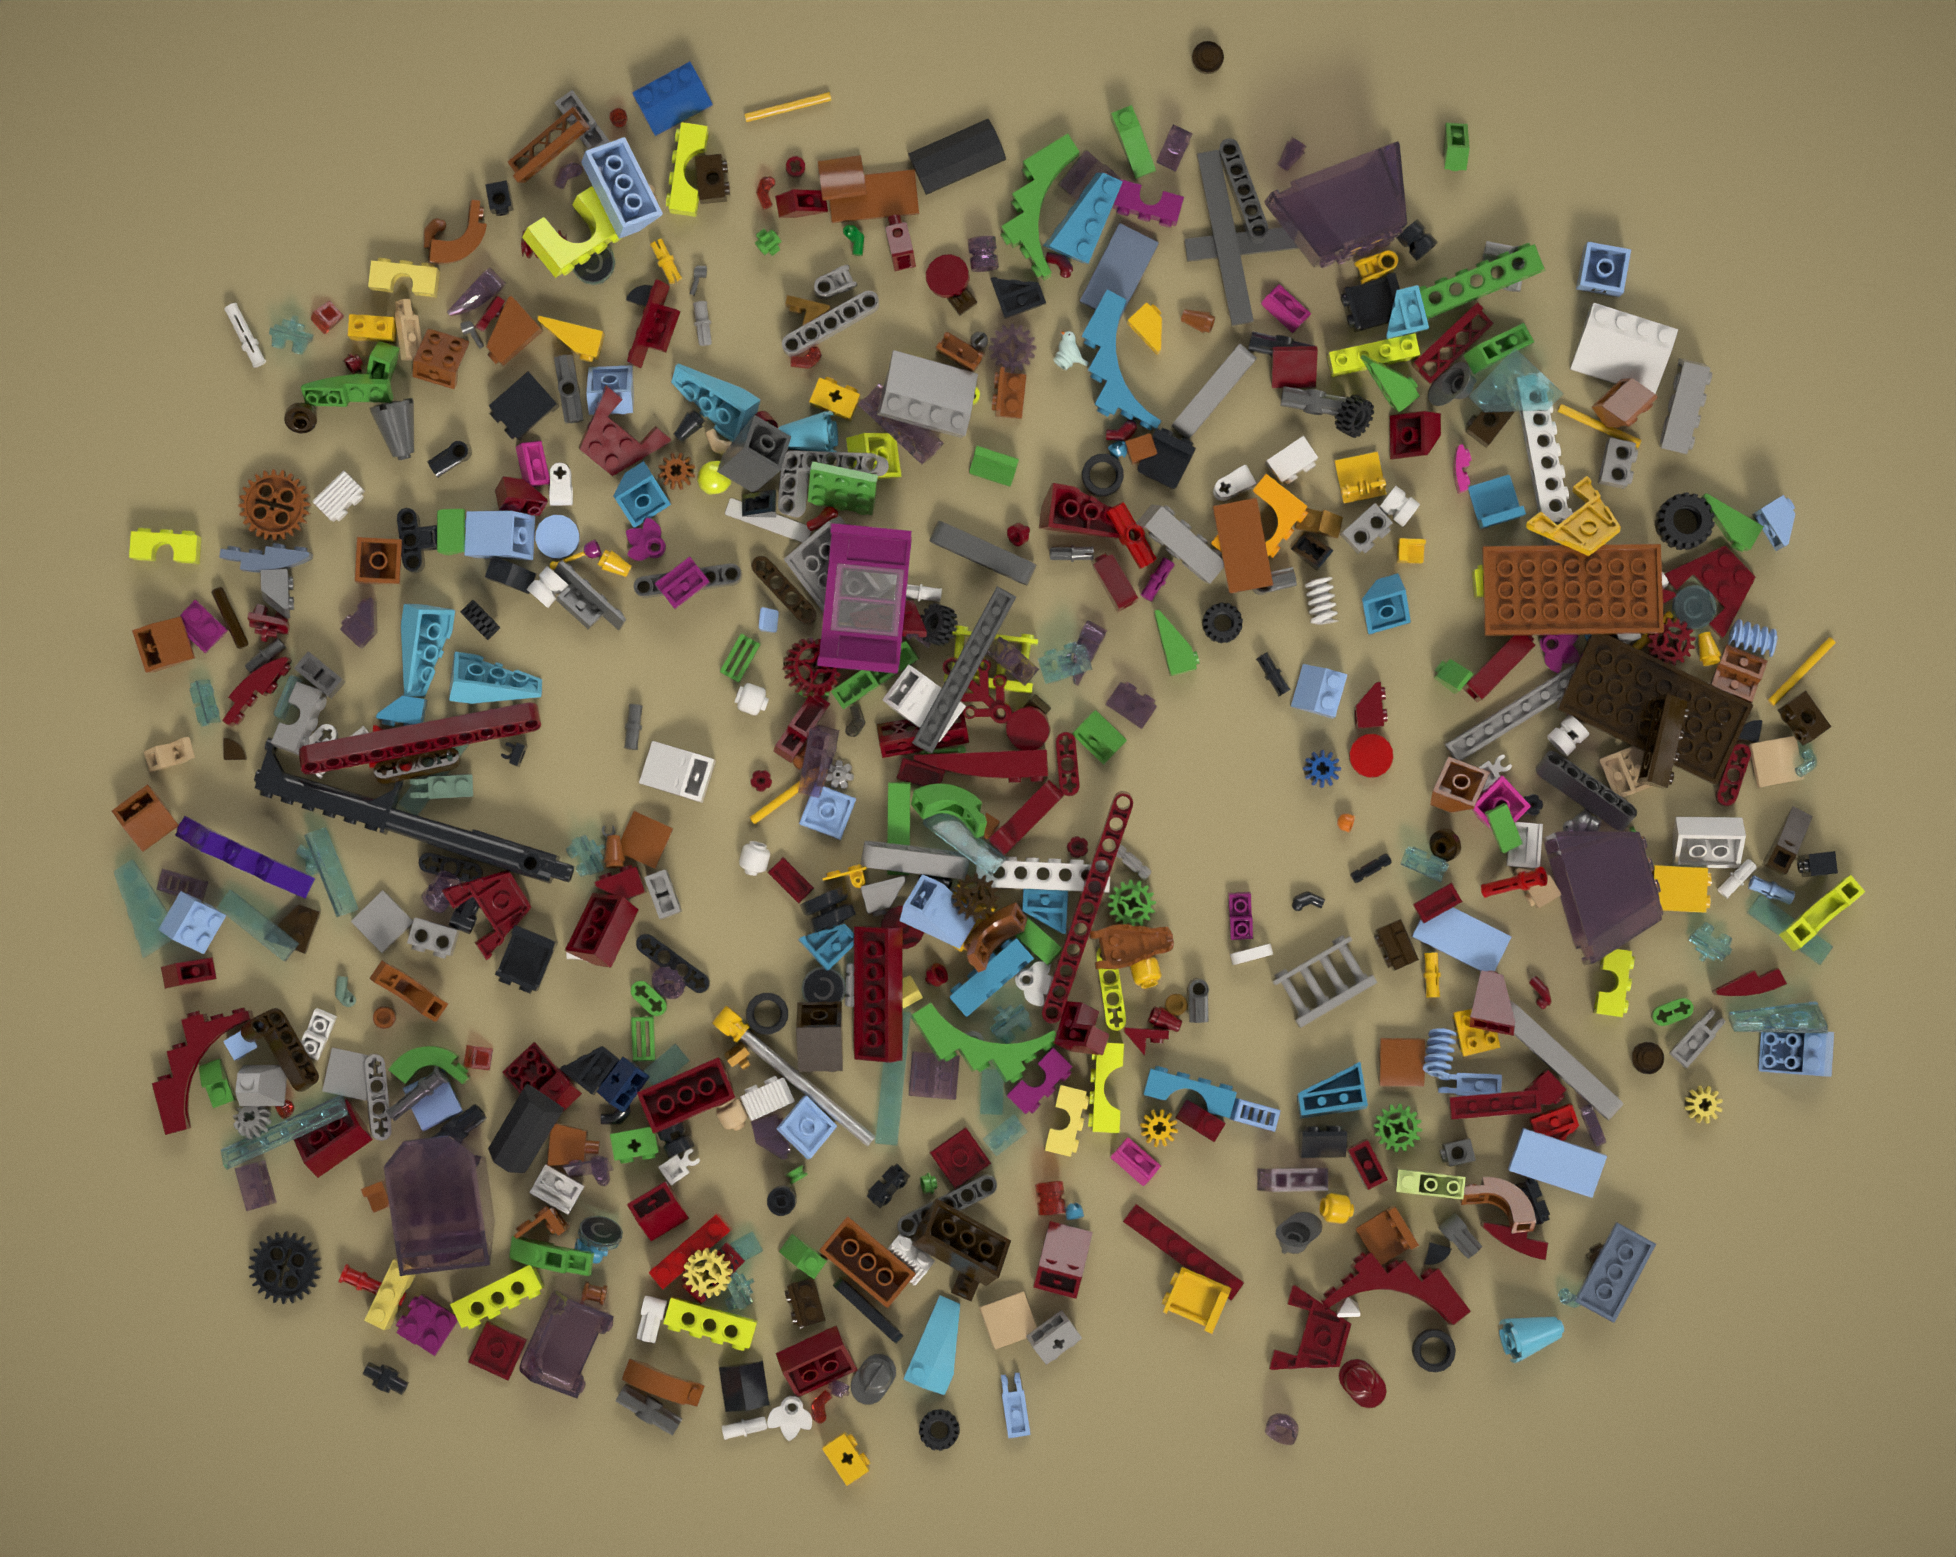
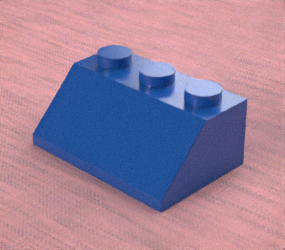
M690 61L632 92L636 103L655 136L713 106Z

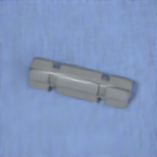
M1120 844L1116 856L1123 859L1122 862L1131 870L1137 872L1138 876L1143 880L1147 879L1151 874V870L1146 866L1144 867L1140 860L1132 853H1128L1127 849Z
M848 963L846 965L848 976H846L845 994H847V997H845V1005L847 1007H854V963Z

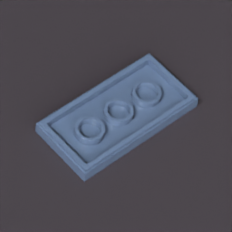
M1119 223L1080 299V303L1096 310L1108 289L1127 300L1120 316L1121 319L1159 243Z
M1615 1222L1574 1301L1615 1323L1656 1243Z

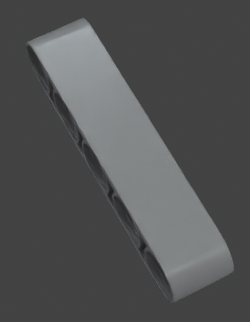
M865 291L789 333L782 340L785 354L790 357L798 356L875 313L879 308L877 294L873 291ZM871 297L875 300V304L872 307H866L863 304L864 299ZM848 308H853L856 314L852 318H847L844 316V311ZM828 319H834L837 325L832 329H828L825 327V322ZM808 330H815L818 333L817 337L812 340L807 339L805 334ZM789 341H797L798 347L795 350H788L786 345Z
M1239 344L1178 416L1171 427L1189 440L1255 362L1257 357Z
M865 841L860 864L874 869L965 879L970 855L957 851Z

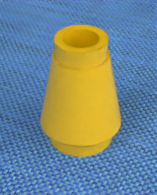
M606 549L597 564L602 567V570L624 577L627 576L632 567L614 551Z
M1711 632L1698 634L1699 661L1703 663V666L1719 663L1721 653L1711 636Z

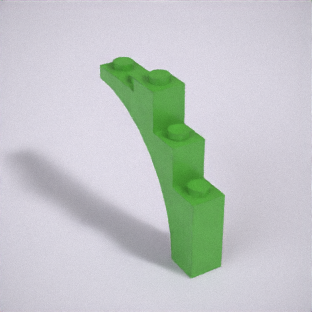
M1068 133L1023 161L1024 168L1021 170L1028 181L1032 179V182L1012 193L1013 201H1011L1017 213L1021 211L1022 214L1001 226L1003 233L1000 236L1006 245L1010 244L1012 248L1021 244L1022 247L1019 249L1025 259L1030 258L1033 263L1031 268L1037 278L1041 276L1043 281L1051 277L1052 272L1043 256L1039 241L1038 223L1040 209L1054 179L1068 164L1079 157V150Z
M931 1003L910 1016L938 1061L942 1059L946 1062L957 1056L955 1051L958 1050L972 1072L978 1070L980 1073L990 1066L989 1061H991L1005 1083L1009 1080L1014 1083L1023 1077L1021 1072L1026 1070L1022 1061H1025L1027 1064L1037 1057L1035 1053L1043 1049L1046 1052L1056 1045L1054 1043L1056 1037L1054 1030L1037 1039L1012 1044L992 1043L970 1037L946 1021Z

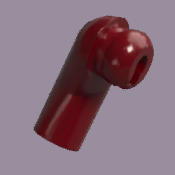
M1047 252L1046 262L1057 265L1060 269V276L1069 278L1071 272H1073V265L1065 255Z

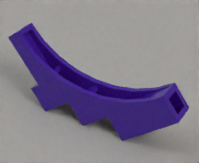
M184 816L177 828L175 836L189 843L190 846L305 899L315 880L312 876L234 841L187 816Z

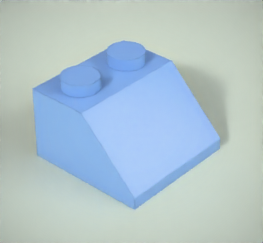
M633 366L588 367L586 394L589 415H594L595 407L600 401L603 394L602 391L606 385L623 399L610 414L633 413Z
M1784 495L1752 514L1756 521L1764 526L1762 530L1775 551L1789 544L1795 518V512L1793 511L1795 507L1789 498H1785Z
M1302 664L1291 707L1328 718H1335L1348 674Z

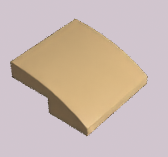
M1794 736L1749 744L1757 788L1804 779L1798 744Z
M1634 746L1599 759L1611 790L1622 798L1652 787L1637 783L1644 751Z
M1024 1291L979 1307L993 1350L1026 1339V1336L1037 1328Z

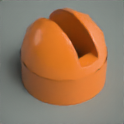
M1351 814L1341 815L1337 820L1338 827L1350 833L1355 816Z

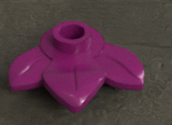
M646 518L643 529L632 528L626 530L627 539L633 546L627 553L630 558L636 561H643L648 557L659 558L665 553L666 544L661 538V528L654 520ZM653 544L659 545V549L657 551L651 550V546Z
M1543 635L1541 637L1540 648L1545 653L1544 662L1550 670L1559 673L1563 663L1572 664L1578 662L1580 658L1579 653L1573 646L1578 640V635ZM1548 640L1554 641L1553 648L1547 646Z

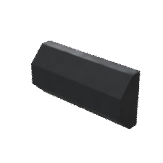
M989 118L908 153L926 195L1006 160L1001 142Z
M527 1083L488 1147L493 1163L509 1173H525L565 1108Z

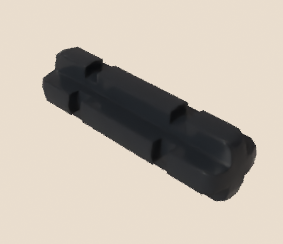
M1385 853L1378 857V860L1374 859L1360 867V870L1353 871L1350 874L1353 882L1358 883L1364 880V877L1367 878L1381 870V867L1390 865L1392 860L1389 855Z

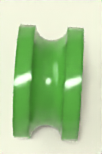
M803 1165L786 1174V1177L791 1179L790 1184L808 1175L807 1172L803 1171Z

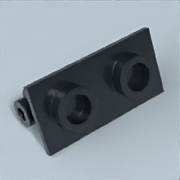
M897 1163L894 1166L891 1165L882 1175L887 1181L885 1184L878 1180L868 1190L869 1193L866 1196L879 1208L887 1205L892 1200V1195L897 1190L902 1189L910 1177Z
M1530 1178L1525 1180V1182L1515 1184L1525 1193L1533 1206L1536 1218L1535 1225L1543 1224L1545 1221L1550 1220V1212L1545 1200L1539 1202L1536 1200V1198L1543 1196L1538 1182Z

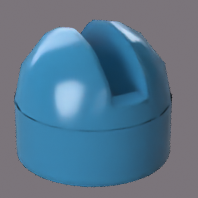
M1117 441L1108 447L1110 454L1117 460H1120V456L1125 458L1127 455V447L1124 441Z
M1070 1203L1067 1206L1065 1213L1067 1220L1084 1217L1083 1209L1078 1203Z

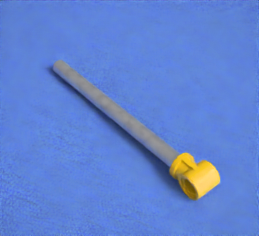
M728 1006L722 1009L712 1021L714 1026L728 1037L731 1035L734 1038V1042L737 1043L740 1040L864 1145L869 1146L876 1137L751 1033L748 1030L750 1028L749 1024L745 1025L742 1022L743 1019Z

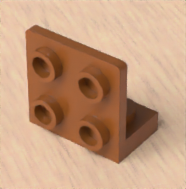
M427 329L413 359L412 377L455 389L458 369L469 346V341Z
M1000 367V372H995L994 389H998V394H993L992 410L996 411V417L1022 419L1026 374L1005 372V367Z
M1393 1205L1356 1228L1368 1251L1372 1252L1381 1265L1407 1249L1412 1250L1419 1246L1397 1208Z
M546 1206L534 1215L536 1219L533 1222L529 1219L516 1228L518 1233L514 1237L516 1239L521 1237L544 1219L548 1221L545 1225L552 1234L556 1233L558 1236L567 1231L570 1226L557 1208L552 1207L549 1209Z

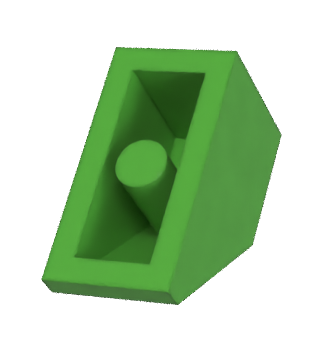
M1446 123L1443 156L1444 169L1466 171L1470 150L1468 124Z
M379 341L369 356L366 374H371L373 379H389L391 382L397 366L400 348Z
M1451 659L1446 663L1442 660L1434 670L1437 673L1434 678L1453 694L1458 693L1473 675L1471 671Z
M794 1234L790 1235L779 1251L792 1264L813 1279L816 1278L828 1260Z

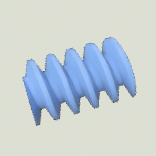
M1738 619L1730 631L1728 645H1730L1732 640H1735L1736 648L1742 642L1744 643V650H1747L1749 645H1752V652L1755 653L1758 647H1760L1761 655H1764L1766 650H1769V657H1772L1778 640L1776 629H1771L1768 633L1766 626L1760 630L1759 624H1755L1751 628L1750 622H1746L1743 625L1742 620Z
M1444 1028L1432 1029L1428 1033L1430 1037L1427 1040L1429 1047L1426 1048V1054L1428 1055L1424 1057L1426 1064L1423 1065V1070L1434 1077L1450 1078V1074L1444 1071L1452 1069V1066L1447 1064L1446 1061H1453V1057L1447 1054L1455 1051L1454 1048L1449 1047V1045L1456 1044V1040L1450 1038V1036H1456L1457 1034Z

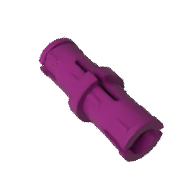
M1163 557L1154 574L1151 573L1149 576L1150 580L1140 595L1152 602L1161 586L1166 584L1165 580L1175 564Z

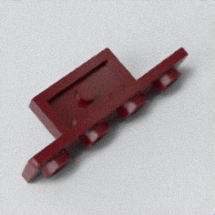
M658 279L655 280L650 290L647 305L643 310L640 325L636 330L633 345L628 353L627 362L637 368H642L648 348L664 353L667 352L681 312L675 308L664 306L670 286Z

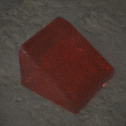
M329 300L313 312L311 321L323 334H326L344 318V315Z
M467 1045L464 1067L490 1071L493 1048Z

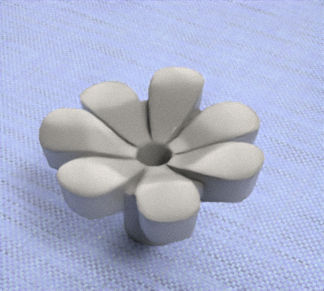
M837 760L835 766L829 764L827 770L830 773L825 775V780L832 781L831 787L837 789L839 784L843 789L847 788V780L853 781L854 775L849 773L852 766L850 764L843 766L842 760Z

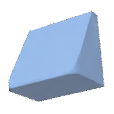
M762 607L760 609L759 630L775 633L777 631L779 612Z

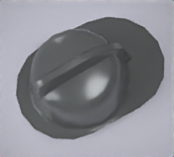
M1459 362L1439 376L1429 388V401L1435 406H1443L1453 399L1460 400L1468 397L1473 390L1474 384L1477 382L1476 378L1471 375L1469 366L1464 362Z
M1299 1212L1276 1228L1275 1234L1282 1248V1253L1299 1254L1303 1252L1309 1243L1322 1232L1323 1225L1321 1220L1312 1213Z
M884 1354L869 1356L852 1379L851 1392L853 1397L865 1405L879 1402L896 1377L894 1362Z

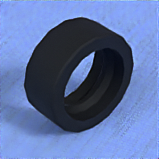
M1109 454L1092 456L1085 463L1082 470V481L1085 488L1091 494L1098 497H1107L1114 494L1121 487L1124 479V470L1121 463ZM1106 462L1114 468L1116 478L1111 486L1099 488L1091 482L1090 471L1097 463Z
M761 993L749 1002L746 1009V1019L754 1031L763 1035L774 1034L786 1025L788 1007L779 995ZM766 1000L775 1002L780 1009L779 1021L770 1027L760 1025L754 1017L756 1006Z
M1428 1329L1417 1335L1413 1342L1412 1353L1414 1360L1421 1368L1428 1372L1437 1373L1451 1366L1455 1359L1456 1348L1448 1334L1438 1329ZM1432 1337L1443 1340L1447 1347L1446 1357L1436 1364L1428 1363L1421 1355L1423 1342Z

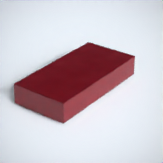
M903 758L896 779L922 787L931 784H942L945 770Z
M784 857L767 872L798 904L814 889Z
M1451 882L1412 905L1424 924L1463 901Z

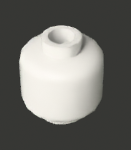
M747 683L744 687L740 686L735 703H737V708L740 711L757 715L760 710L765 711L769 698L765 697L766 691L764 688Z
M750 841L749 844L744 845L742 848L739 865L745 869L744 872L746 874L756 876L757 873L766 871L770 851L765 844Z

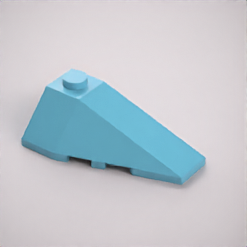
M681 364L675 366L671 383L689 402L693 401L701 409L699 413L704 418L707 416L715 424L713 428L719 434L733 442L749 420L758 412L761 400L741 387Z
M404 604L401 620L405 696L426 695L435 674L434 667L436 662L444 653L442 651L447 638L450 639L452 634L455 610L423 604Z
M454 652L449 701L474 704L541 697L542 679L519 670L512 672L502 668L503 664L497 662L495 665L483 661L484 657L479 655Z
M942 1295L939 1296L903 1380L945 1395L954 1375L960 1303Z

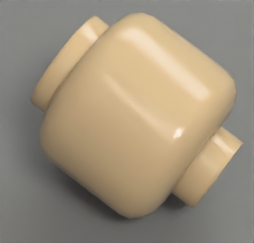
M739 1098L717 1106L715 1114L725 1129L737 1131L746 1125L745 1121L748 1118V1114Z

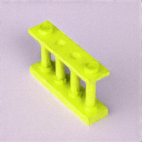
M955 626L957 630L952 633L956 636L955 658L959 657L964 648L965 637H970L972 633L965 626ZM996 634L994 640L1000 641L996 675H1005L1009 642L1022 644L1018 678L1015 681L1007 680V684L1004 686L1005 691L1032 694L1033 683H1028L1027 672L1031 645L1038 646V639H1034V635L1021 634V637ZM981 662L980 664L982 669L984 667V662ZM977 669L973 680L980 685L979 671ZM944 674V683L948 678L946 674ZM996 675L993 678H989V689H996L993 685V679ZM997 678V683L1002 685L1004 683L1003 679Z

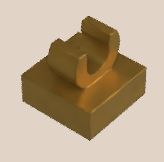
M739 1042L724 1054L732 1067L739 1064L745 1070L750 1066L746 1058L750 1053L742 1042Z

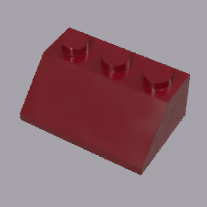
M592 893L565 951L596 966L611 968L639 909L623 896Z
M347 1098L292 1135L303 1163L317 1178L373 1140L367 1126Z
M837 1325L775 1353L784 1377L798 1398L858 1370Z

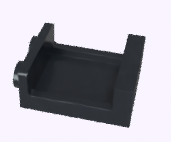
M1395 273L1350 288L1349 286L1344 287L1340 298L1343 307L1347 306L1349 315H1346L1347 322L1350 328L1353 327L1355 333L1389 323L1397 290H1400Z
M529 371L488 405L492 410L489 414L497 423L502 421L506 426L504 431L512 440L516 437L519 441L523 439V435L547 414L559 408V405Z
M514 925L511 932L512 937L495 975L499 977L498 981L507 985H511L512 982L520 985L519 990L531 994L532 990H539L558 942Z

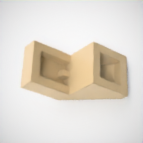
M189 737L178 739L169 744L155 746L144 751L150 773L179 765L195 758Z

